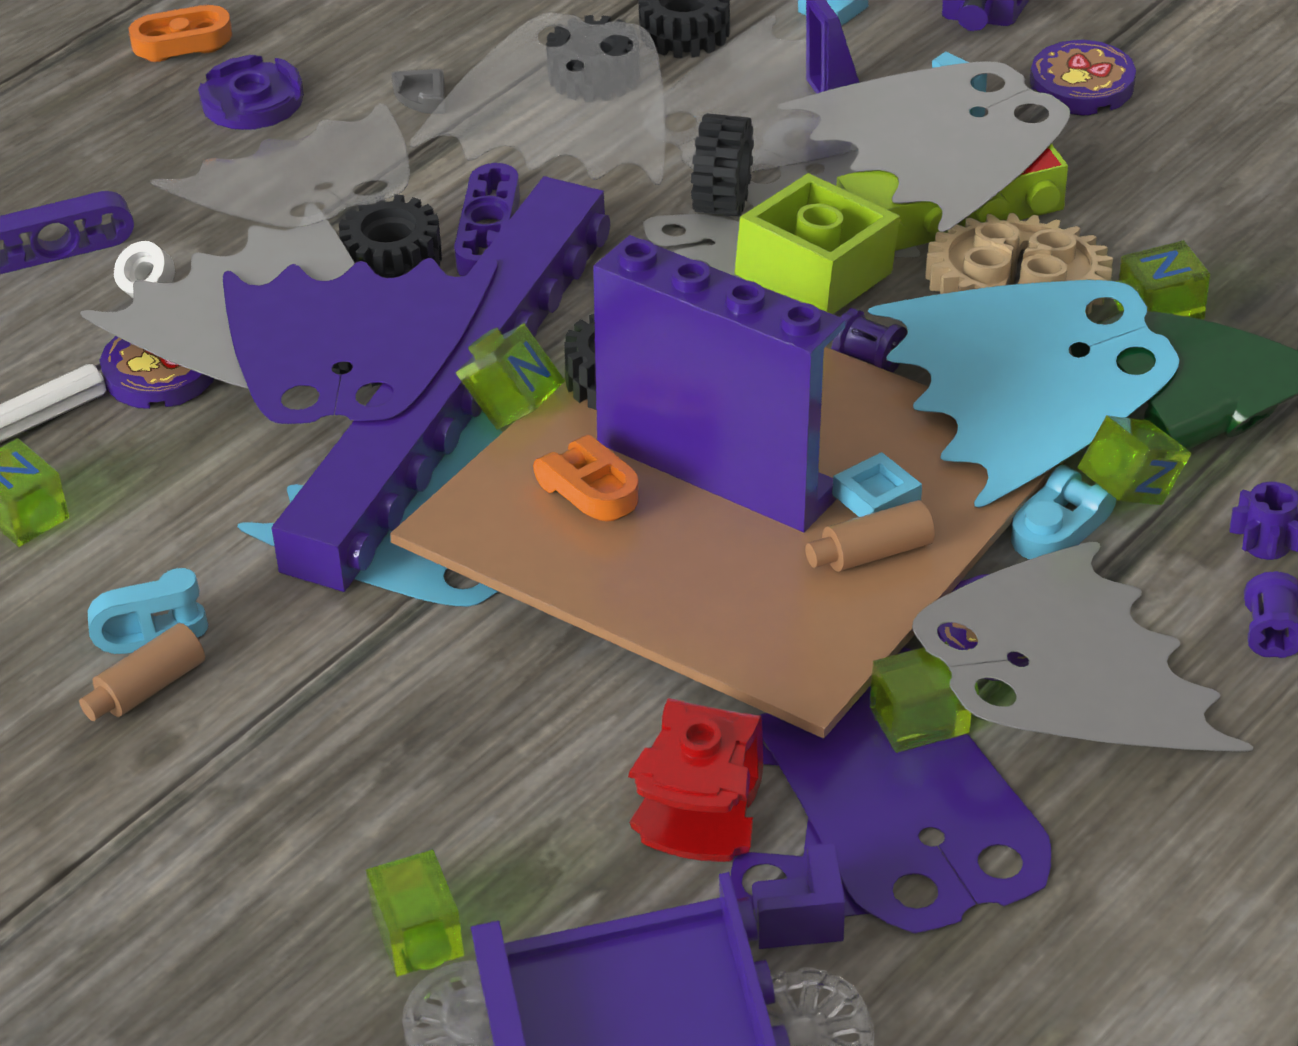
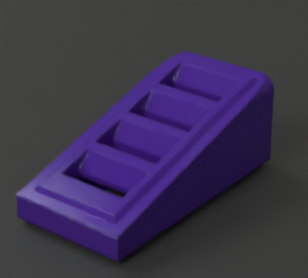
M806 0V80L815 93L860 83L840 19L826 0Z

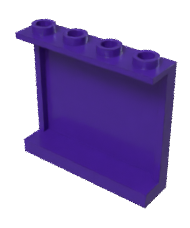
M629 235L593 266L597 440L611 450L804 533L837 500L832 495L833 478L819 472L824 347L845 328L846 319L820 310L814 305L802 303L764 288L758 283L746 281L708 266L704 262L693 260L659 247L648 240Z
M730 872L719 874L720 898L504 943L499 920L470 926L494 1046H790L784 1024L771 1026L766 1005L775 1004V992L770 969L766 959L756 962L753 960L749 942L758 940V933L752 904L749 897L736 898Z

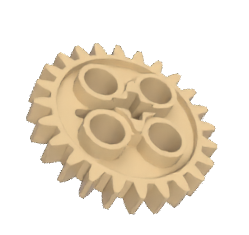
M1010 213L1007 220L1000 221L994 215L987 214L986 222L984 223L969 217L966 218L965 227L955 225L948 230V233H936L935 242H929L925 279L930 280L929 289L931 291H940V294L1014 285L1018 257L1021 250L1025 249L1018 284L1072 280L1111 281L1113 257L1107 256V246L1096 245V236L1080 237V227L1078 226L1063 230L1060 228V220L1057 219L1048 224L1039 223L1038 215L1031 216L1027 221H1020L1015 213ZM1104 297L1091 301L1086 307L1085 313L1089 315L1092 312V304L1103 305Z

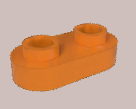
M201 5L142 16L130 25L129 35L132 50L137 56L152 62H161L172 56L195 52H215L232 38L230 15L226 9L216 5Z

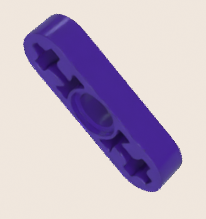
M488 163L479 166L470 175L454 244L456 269L460 276L467 275L482 256L478 255L479 247L488 248L518 210L520 202L519 177L516 169L510 165ZM492 190H497V191H496L497 196H488V195H490V194L492 193ZM485 219L500 220L498 222L491 224L476 223L480 220Z
M100 191L1 215L0 240L4 241V249L0 250V274L123 243L129 238L134 228V220L126 200L116 192ZM112 213L111 223L101 225L102 216ZM82 219L81 222L84 227V231L79 232L75 222ZM59 223L67 227L65 234L57 240L43 241L38 238L39 232L49 224ZM26 233L30 244L23 246L20 234Z

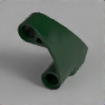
M1124 311L1111 315L1096 324H1112L1123 316ZM1147 311L1144 317L1147 327L1155 334L1166 337L1179 357V367L1174 376L1159 392L1147 401L1149 406L1144 414V426L1152 445L1164 458L1171 459L1224 432L1227 437L1242 434L1268 418L1279 404L1298 396L1297 350L1250 332L1219 323L1187 316ZM1078 342L1070 346L1073 357H1085L1090 352V346L1086 343ZM1143 347L1127 348L1121 351L1116 360L1120 370L1131 375L1145 374L1154 367L1156 362L1154 354Z

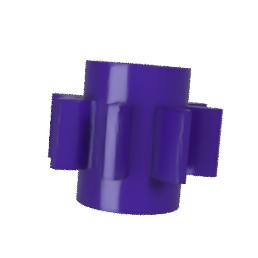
M1263 482L1256 485L1251 492L1244 489L1240 491L1239 504L1237 507L1232 508L1229 531L1234 534H1244L1242 550L1266 560L1279 559L1285 556L1290 549L1298 552V491H1294L1290 486L1280 482Z

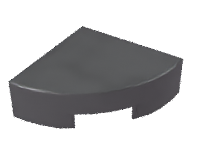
M443 69L392 72L394 94L403 105L418 112L445 114Z

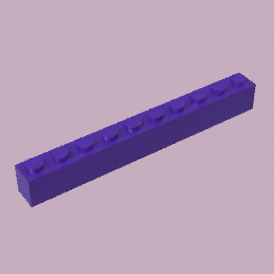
M545 176L542 177L468 273L476 271L492 259L497 260L498 265L467 329L427 388L406 410L395 417L377 421H353L271 527L279 573L345 592L358 573L365 571L370 566L375 551L389 531H393L400 525L404 511L415 495L427 488L434 469L445 454H451L454 451L460 434L473 417H478L481 414L487 397L499 381L503 382L508 377L512 368L508 357L510 355L517 357L525 347L523 343L526 341L529 345L533 343L538 327L549 312L553 313L557 310L563 293L574 279L577 280L581 277L587 260L596 248L602 247L605 244L610 231V217L605 214L603 190ZM383 383L366 406L374 407L387 403L394 395L393 388Z

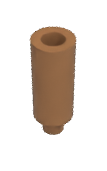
M921 500L912 501L825 527L822 539L806 544V556L813 568L830 563L832 568L839 572L932 544L935 537L934 523L927 506Z
M177 623L93 678L95 690L79 699L83 712L92 721L97 720L107 712L112 713L116 717H121L205 661V653L200 641L190 628L183 623Z

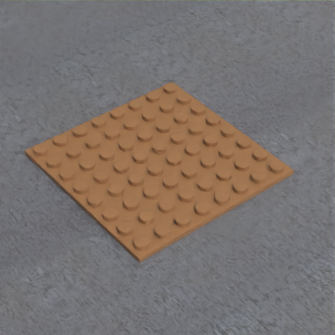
M824 347L819 472L833 478L834 475L881 452L922 484L921 501L927 506L934 523L935 537L932 544L839 572L834 570L830 563L813 568L806 556V544L822 539L825 527L858 518L854 512L838 499L803 533L611 449L609 450L632 467L638 475V504L631 513L614 521H601L590 517L580 511L558 491L553 493L545 491L537 481L533 469L534 461L537 458L550 452H556L560 455L568 451V445L572 441L584 435H591L597 440V410L588 408V398L581 403L573 398V391L568 392L566 388L565 377L390 533L391 543L821 738H825L914 636L915 633L912 625L917 614L937 599L954 590L1013 522V517L1024 503L1045 485L1051 473L1058 466L1062 465L1065 460L994 502L983 507H975L974 502L984 489L989 478L987 469L978 463L944 461L940 458L942 451L957 434L958 424L950 415L940 412L917 411L913 408L915 401L929 387Z

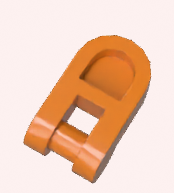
M584 435L572 441L568 445V451L560 455L556 452H550L534 461V474L540 486L549 493L558 491L580 511L590 517L601 521H614L631 513L638 504V475L591 435Z

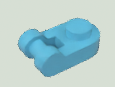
M1066 465L1058 466L1051 473L1046 485L1025 502L1013 517L1011 543L1015 551L1027 559H1033L1079 545L1110 516L1116 505L1117 494L1101 484L1090 486L1081 481L1082 477L1079 472ZM1069 502L1077 506L1073 512L1065 508Z
M175 568L164 573L157 581L113 589L100 594L92 601L88 609L89 637L94 645L105 652L113 654L132 653L177 623L186 625L197 638L202 636L208 629V621L204 607L196 602L200 590L195 573L190 569ZM170 610L168 614L158 616L153 615V613Z

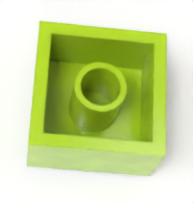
M807 173L740 216L734 274L747 281L758 283L764 288L834 314L892 273L900 216Z

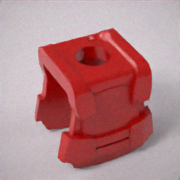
M672 698L667 699L662 714V730L652 747H645L628 775V778L635 779L637 794L645 797L629 821L631 828L640 834L642 844L667 854L700 861L729 862L733 860L734 856L749 853L753 817H746V811L757 795L763 775L762 716L687 703Z

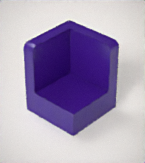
M836 842L807 845V877L766 880L753 883L752 900L759 949L844 941L845 899Z

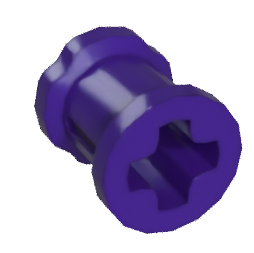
M853 307L841 316V318L846 319V325L833 339L831 349L893 373L900 363H892L886 357L907 336V328L897 324L886 327L865 319L864 312Z
M1278 571L1265 572L1254 576L1247 582L1244 588L1245 606L1252 612L1253 620L1249 625L1247 635L1248 646L1253 652L1262 657L1286 658L1298 652L1297 578L1288 573Z

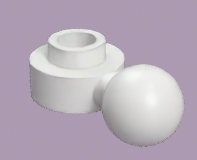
M140 241L128 246L119 255L114 267V278L117 285L132 298L134 297L133 283L135 281L172 283L175 275V266L171 257L156 244L149 241Z

